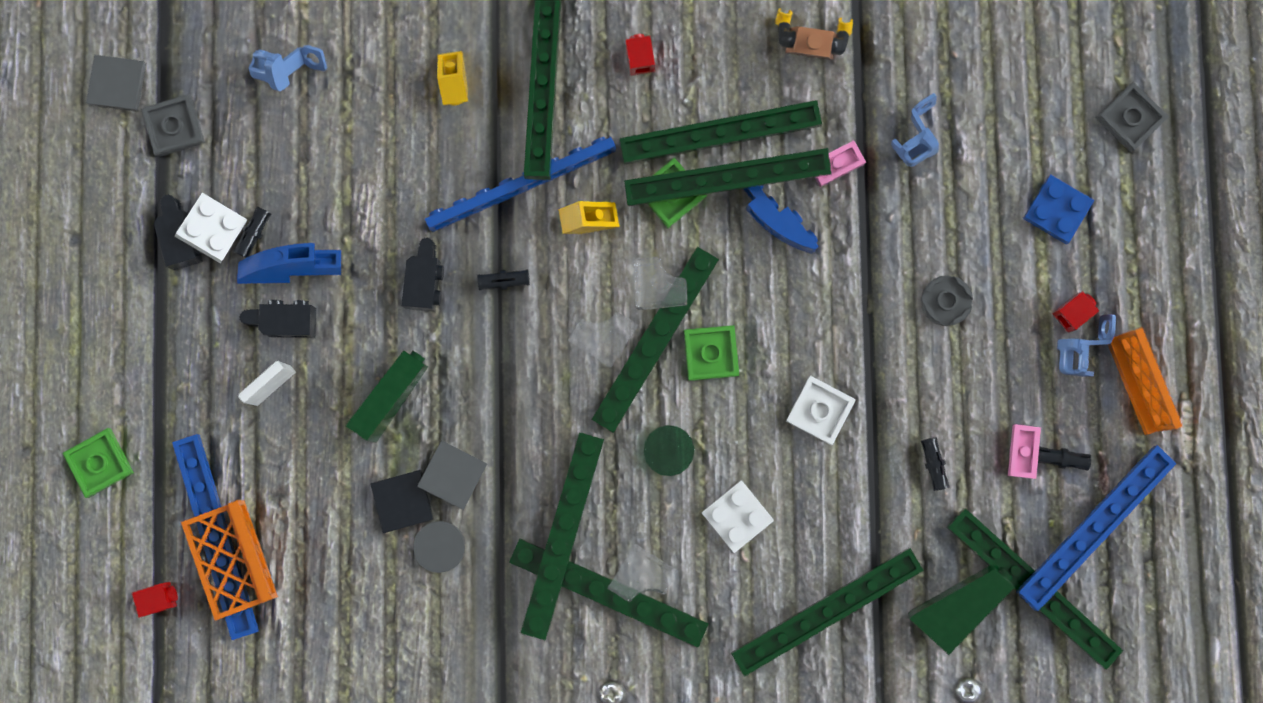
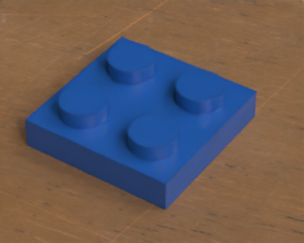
M1050 174L1023 219L1067 245L1070 243L1094 200Z

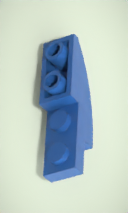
M764 186L743 189L752 200L747 205L746 210L766 231L787 245L812 254L819 247L817 245V237L811 230L806 231L801 224L803 220L797 211H791L787 206L779 212L777 210L779 205L772 196L767 197L763 192Z
M301 243L261 251L238 262L237 284L290 283V276L341 275V250H315V243Z

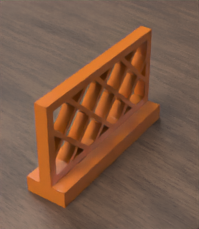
M1143 328L1115 336L1112 342L1107 345L1144 435L1183 427Z
M236 500L228 503V505L181 522L215 621L278 597L245 500ZM227 511L230 523L225 530L214 525L218 514ZM212 517L210 522L205 520L207 518ZM200 522L208 526L202 539L193 535L190 527L191 524ZM212 528L224 533L218 547L206 541ZM228 536L238 541L239 546L235 554L222 549ZM204 545L216 550L211 563L201 559L200 552ZM220 552L233 558L227 571L214 566ZM237 560L246 564L247 572L244 579L231 574ZM212 569L225 575L219 588L210 585L208 578ZM229 577L241 582L235 596L223 591ZM245 585L254 588L257 596L256 600L247 602L239 598ZM221 594L233 599L229 610L220 613L217 605ZM237 602L243 604L241 606L235 607Z

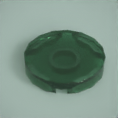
M665 425L656 428L649 434L644 444L643 453L646 463L653 471L664 476H674L681 474L690 466L695 448L691 437L685 430L677 426Z

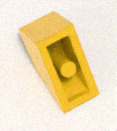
M462 51L438 54L437 80L443 105L450 104L456 106L463 102H468V87Z
M578 201L558 209L563 234H584L620 227L615 202Z

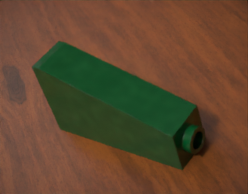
M403 350L348 421L346 427L366 441L377 443L427 370L428 366L423 363L425 358L413 350L410 354Z
M991 564L912 609L908 613L909 619L942 650L950 655L1015 588L1010 581L1013 577L1003 567L996 569Z

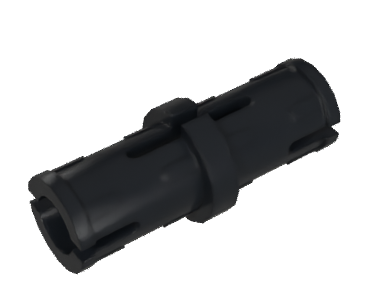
M256 207L247 226L243 227V234L233 252L244 258L249 257L257 240H261L263 228L272 214L260 207Z
M528 269L511 272L500 270V273L477 275L479 290L494 288L507 290L508 287L530 285ZM515 278V280H508V281H507V280H506V281H498V282H493V281H492V280H498V279Z
M937 437L921 440L927 462L925 463V468L929 470L933 491L949 488L950 485L944 467L946 462L945 459H942Z
M1039 446L1038 463L1057 465L1061 469L1066 467L1087 471L1090 469L1092 459H1088L1091 458L1090 454L1070 452L1066 448L1055 450Z

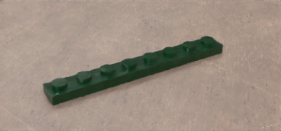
M535 0L524 161L525 179L550 180L561 0Z
M814 100L619 138L624 165L817 128L822 126L818 101Z
M828 148L624 180L627 205L635 206L832 174Z
M697 246L591 420L612 433L615 432L718 263V258Z
M579 432L520 634L546 641L604 439Z
M963 508L946 527L987 565L990 566L992 564L996 569L1003 567L1013 577L1010 581L1015 586L1014 589L1016 591L1035 572L1033 568L966 508ZM1058 591L1039 609L1048 620L1105 670L1124 651Z
M520 538L509 563L537 575L545 549ZM572 561L568 562L562 587L699 648L709 623Z
M908 547L732 651L731 654L745 677L924 570L911 548Z

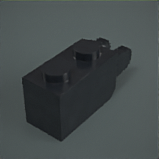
M165 194L160 200L163 215L157 217L154 222L165 266L175 271L202 263L201 254L204 253L175 237L176 232L189 213L183 210L177 198L175 199L172 195Z
M424 237L420 241L418 255L411 256L406 260L401 306L410 310L436 312V305L440 306L442 293L438 290L439 280L443 281L444 265H441L440 260L436 258L437 248L435 242L428 237Z
M268 300V304H259V309L244 310L239 316V320L243 324L258 327V330L263 335L271 338H315L316 307L309 305V301L294 300L293 304H283L282 300Z

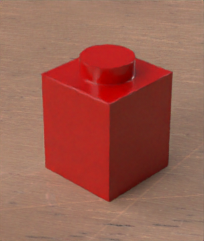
M644 34L632 35L630 39H625L630 76L655 72L651 37L644 36Z
M1082 291L1071 297L1052 314L1065 330L1070 333L1077 330L1098 313L1099 310L1096 307L1097 303L1094 298Z
M171 582L160 583L132 592L138 618L177 606L178 595L175 587L171 586Z

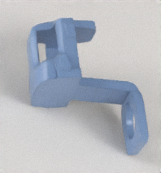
M305 45L295 49L283 59L281 54L256 50L253 53V59L248 69L251 77L267 82L273 90L282 91L290 84L288 76L303 64L311 69L325 71L327 64L321 49ZM313 53L317 56L319 63L313 62L306 55Z
M935 93L920 101L912 109L911 120L919 134L903 145L896 139L891 141V146L907 166H915L926 158H930L938 153V140L929 128H925L919 117L935 106L937 99Z
M1116 315L1100 316L1099 340H1058L1057 349L1060 351L1059 368L1062 374L1082 377L1094 376V372L1087 371L1089 345H1106L1112 342L1115 335ZM1108 321V322H1109V330H1108V333L1105 334V325H1106V322ZM1074 351L1079 354L1078 370L1073 369Z

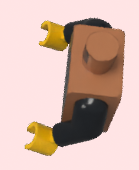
M781 8L778 9L775 23L778 25L779 43L781 46L786 47L785 53L833 60V55H841L845 52L849 36L852 34L853 19L845 23L842 22V18H839L836 34L833 31L800 26L790 27L793 12L789 10L788 14L781 12Z

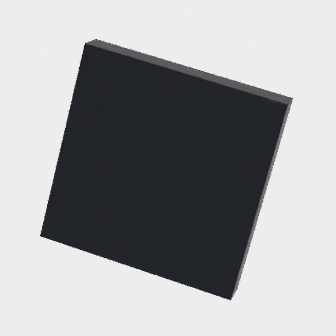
M421 470L370 483L383 533L434 520L427 492L417 487L423 476Z

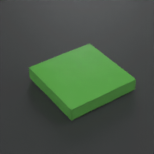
M674 157L652 176L686 170ZM707 195L648 203L647 205L669 229L703 201Z
M735 325L684 330L688 381L739 377Z
M111 428L101 431L62 453L85 498H90L134 473Z

